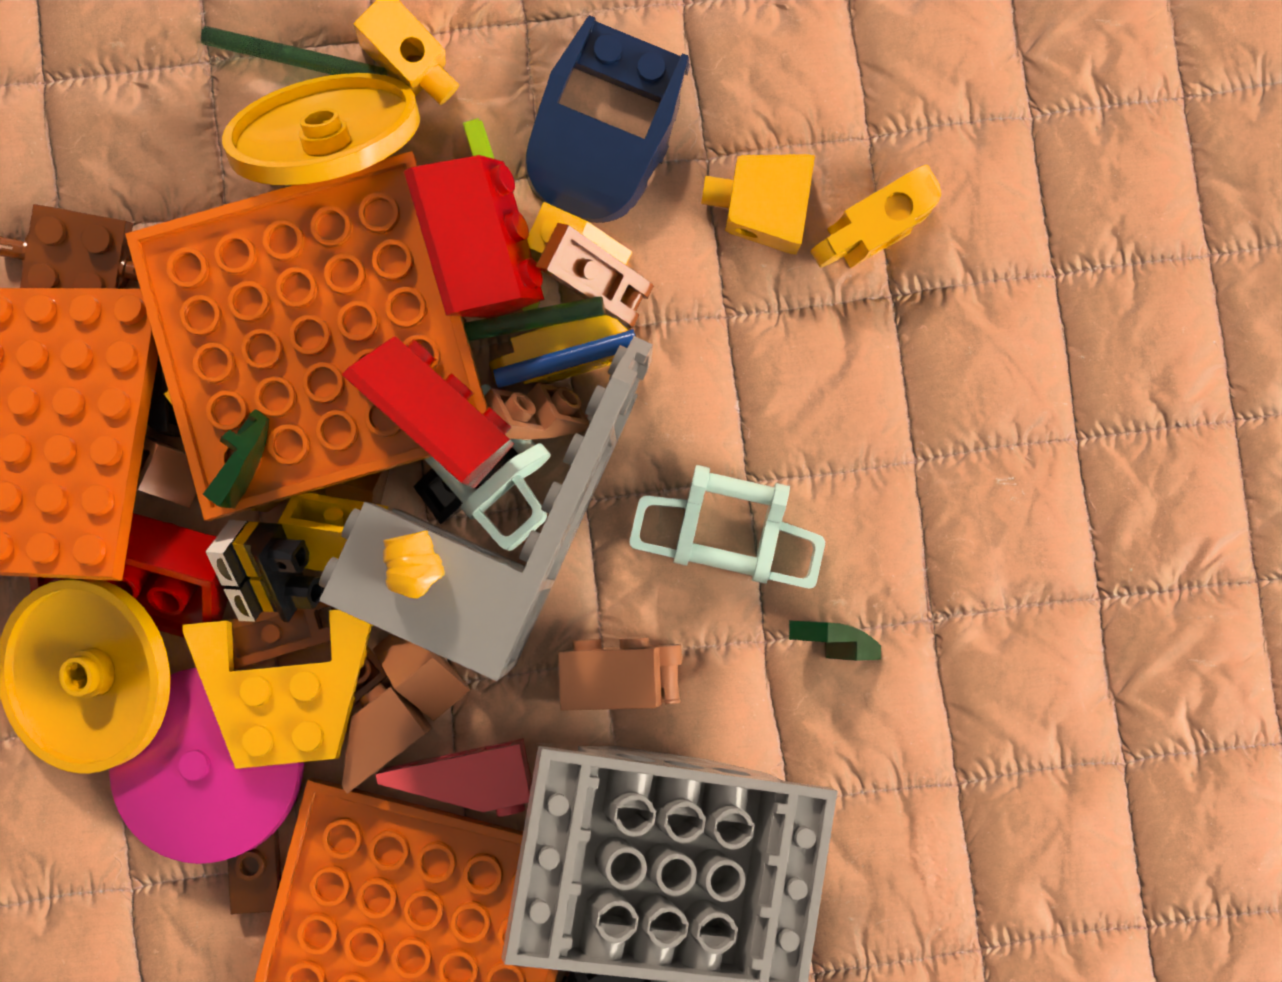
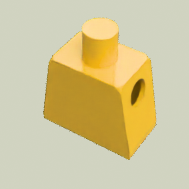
M376 0L353 23L360 47L391 77L406 83L412 89L415 96L424 89L439 105H442L458 89L459 84L443 69L446 65L444 48L399 0ZM413 56H418L422 58L418 62L406 61L408 58Z
M815 155L737 156L733 180L705 175L701 204L728 208L725 231L729 234L796 255L802 244Z

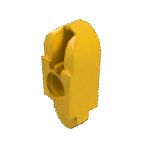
M928 164L914 169L846 209L842 217L827 228L830 236L810 251L819 267H825L844 257L851 269L905 238L911 233L913 227L926 219L933 208L936 207L942 195L940 184Z
M607 315L593 316L579 321L578 317H574L510 338L514 352L501 356L489 363L494 383H496L493 373L494 369L628 331V329L617 319ZM615 355L523 382L524 384L535 382L551 384L609 366Z

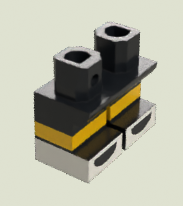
M229 520L206 550V554L221 585L225 586V594L239 621L255 622L261 612H278L281 620L288 623L297 608L315 609L325 589L319 586L320 577L303 575L302 571L309 562L310 554L304 540L288 539L281 524Z

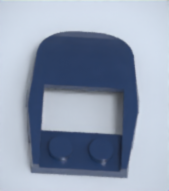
M588 15L552 69L537 111L525 159L526 178L534 194L542 202L592 223L611 222L626 215L643 195L648 186L649 178L658 163L662 164L669 148L668 142L680 106V92L684 75L688 76L690 68L689 56L683 53L681 56L599 23L595 17ZM575 68L660 103L645 139L559 104L573 69Z

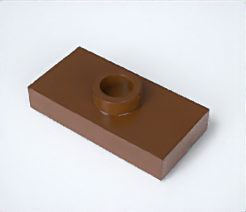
M278 829L254 849L227 859L231 915L273 911L281 881Z

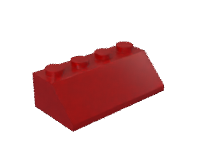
M133 513L122 581H103L120 587L134 597L151 616L159 631L183 638L185 637L182 625L222 621L228 601L224 591L225 586L221 585L206 554V550L217 536L204 534L173 523ZM29 577L30 589L32 592L48 583L70 578Z

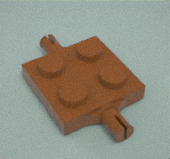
M33 204L29 233L25 241L0 236V245L13 247L12 250L0 248V256L22 260L23 271L20 288L124 289L129 280L138 281L125 233L132 232L133 223L125 220Z

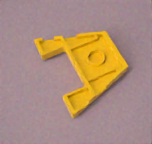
M329 610L332 657L330 662L234 671L232 622L217 621L182 625L185 640L235 769L339 759L355 700L356 684L360 669L364 666L367 654L366 646L371 627L374 625L341 610Z

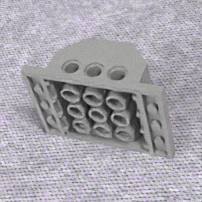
M538 746L501 959L505 965L667 982H808L838 791L830 787L783 781L765 772L703 758L621 746H578V751Z

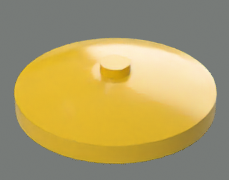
M372 73L329 75L286 86L249 104L227 124L222 135V144L230 166L238 175L245 179L270 185L310 184L355 173L394 154L415 134L420 123V114L414 92L401 80Z
M65 579L48 583L32 591L16 606L0 638V699L6 716L20 740L31 752L49 765L67 772L79 774L101 772L121 765L140 754L150 744L163 722L170 694L168 656L163 639L151 616L129 593L103 580Z

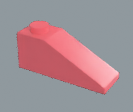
M524 738L384 767L375 774L378 785L480 812L496 810L498 817L525 811V803L529 802L532 785Z

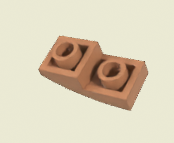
M537 383L527 395L491 388L485 395L487 407H490L512 427L506 433L509 439L556 438L583 432L589 427V422L581 409L579 397L566 387Z

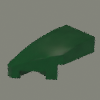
M255 409L249 414L248 419L237 434L229 430L221 436L220 442L234 452L202 494L217 506L234 509L246 492L257 470L266 444L269 428L268 417Z
M789 620V640L825 642V658L853 661L881 660V645L860 629L840 623Z

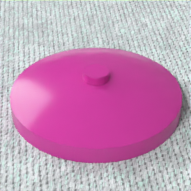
M191 668L170 675L169 702L165 717L157 734L140 754L121 765L110 768L109 778L113 799L120 816L130 831L143 844L167 858L185 863L202 864L224 861L254 849L274 834L285 821L296 802L303 779L304 762L235 769L197 668Z

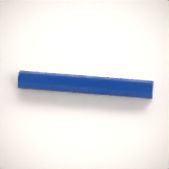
M634 329L500 367L493 370L494 378L498 388L613 356L620 345L628 348L636 334Z

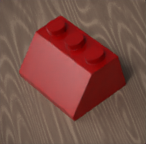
M476 155L414 166L404 170L446 316L497 319L545 300L541 289L543 282L542 272L536 267L537 262L532 258L527 241L529 236L528 225L523 215L518 211L513 194L515 181L504 161Z
M394 336L345 370L342 374L344 378L462 484L475 488L515 444L506 436V433L512 427L490 407L481 414L472 406L468 400L474 393L455 375L451 373L444 380L431 369L430 366L437 359L415 339L406 346Z

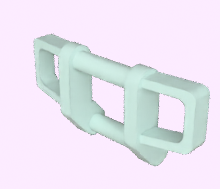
M488 384L482 385L484 396L491 389ZM510 439L515 443L513 449L519 455L510 459L478 489L459 482L433 457L425 458V461L463 503L461 509L470 519H476L503 549L508 551L515 549L529 536L531 530H536L545 522L547 513L541 510L542 505L523 479L538 470L550 458L551 454L541 443L535 444L532 440ZM516 485L531 506L532 515L510 536H504L483 512L512 486Z
M696 465L687 500L656 496H643L639 499L630 537V546L637 550L674 558L673 563L687 566L688 562H694L751 575L752 581L764 584L768 580L811 589L817 583L825 548V539L816 533L782 522L790 486L775 483L774 487L710 473L709 467ZM705 491L768 505L756 557L693 543ZM649 506L685 509L676 550L645 543L640 539L644 513ZM779 531L811 542L813 552L806 577L797 578L770 571Z

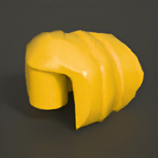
M428 530L383 540L385 546L383 562L386 563L387 567L385 583L388 590L409 598L418 599L428 592L432 584L444 576L445 571L442 560L433 550L434 546L430 535H428Z

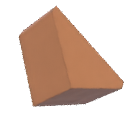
M390 633L373 648L394 689L433 721L471 690L444 657Z

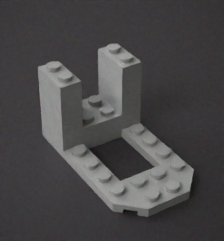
M634 336L628 348L619 346L608 371L611 375L607 387L604 388L597 385L586 408L585 414L588 415L587 419L590 421L585 436L576 433L567 449L563 462L571 465L563 484L553 482L544 500L541 510L549 513L542 531L539 533L531 530L523 546L519 559L526 561V566L402 510L393 508L391 512L376 504L364 502L361 510L355 508L350 513L344 525L342 537L347 539L339 558L332 557L323 570L319 586L325 589L319 601L495 681L501 679L517 665L632 411L638 396L635 393L640 379H644L652 361L653 344ZM428 530V535H430L434 546L433 550L442 560L445 571L444 576L432 584L428 592L418 599L409 598L388 590L385 583L387 567L386 563L383 562V550L385 549L383 540Z

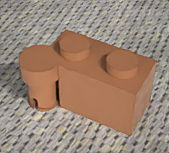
M648 637L620 638V647H602L601 639L572 640V649L558 652L560 711L658 708L662 705V702H665V705L680 703L678 665L682 664L681 644L649 645Z

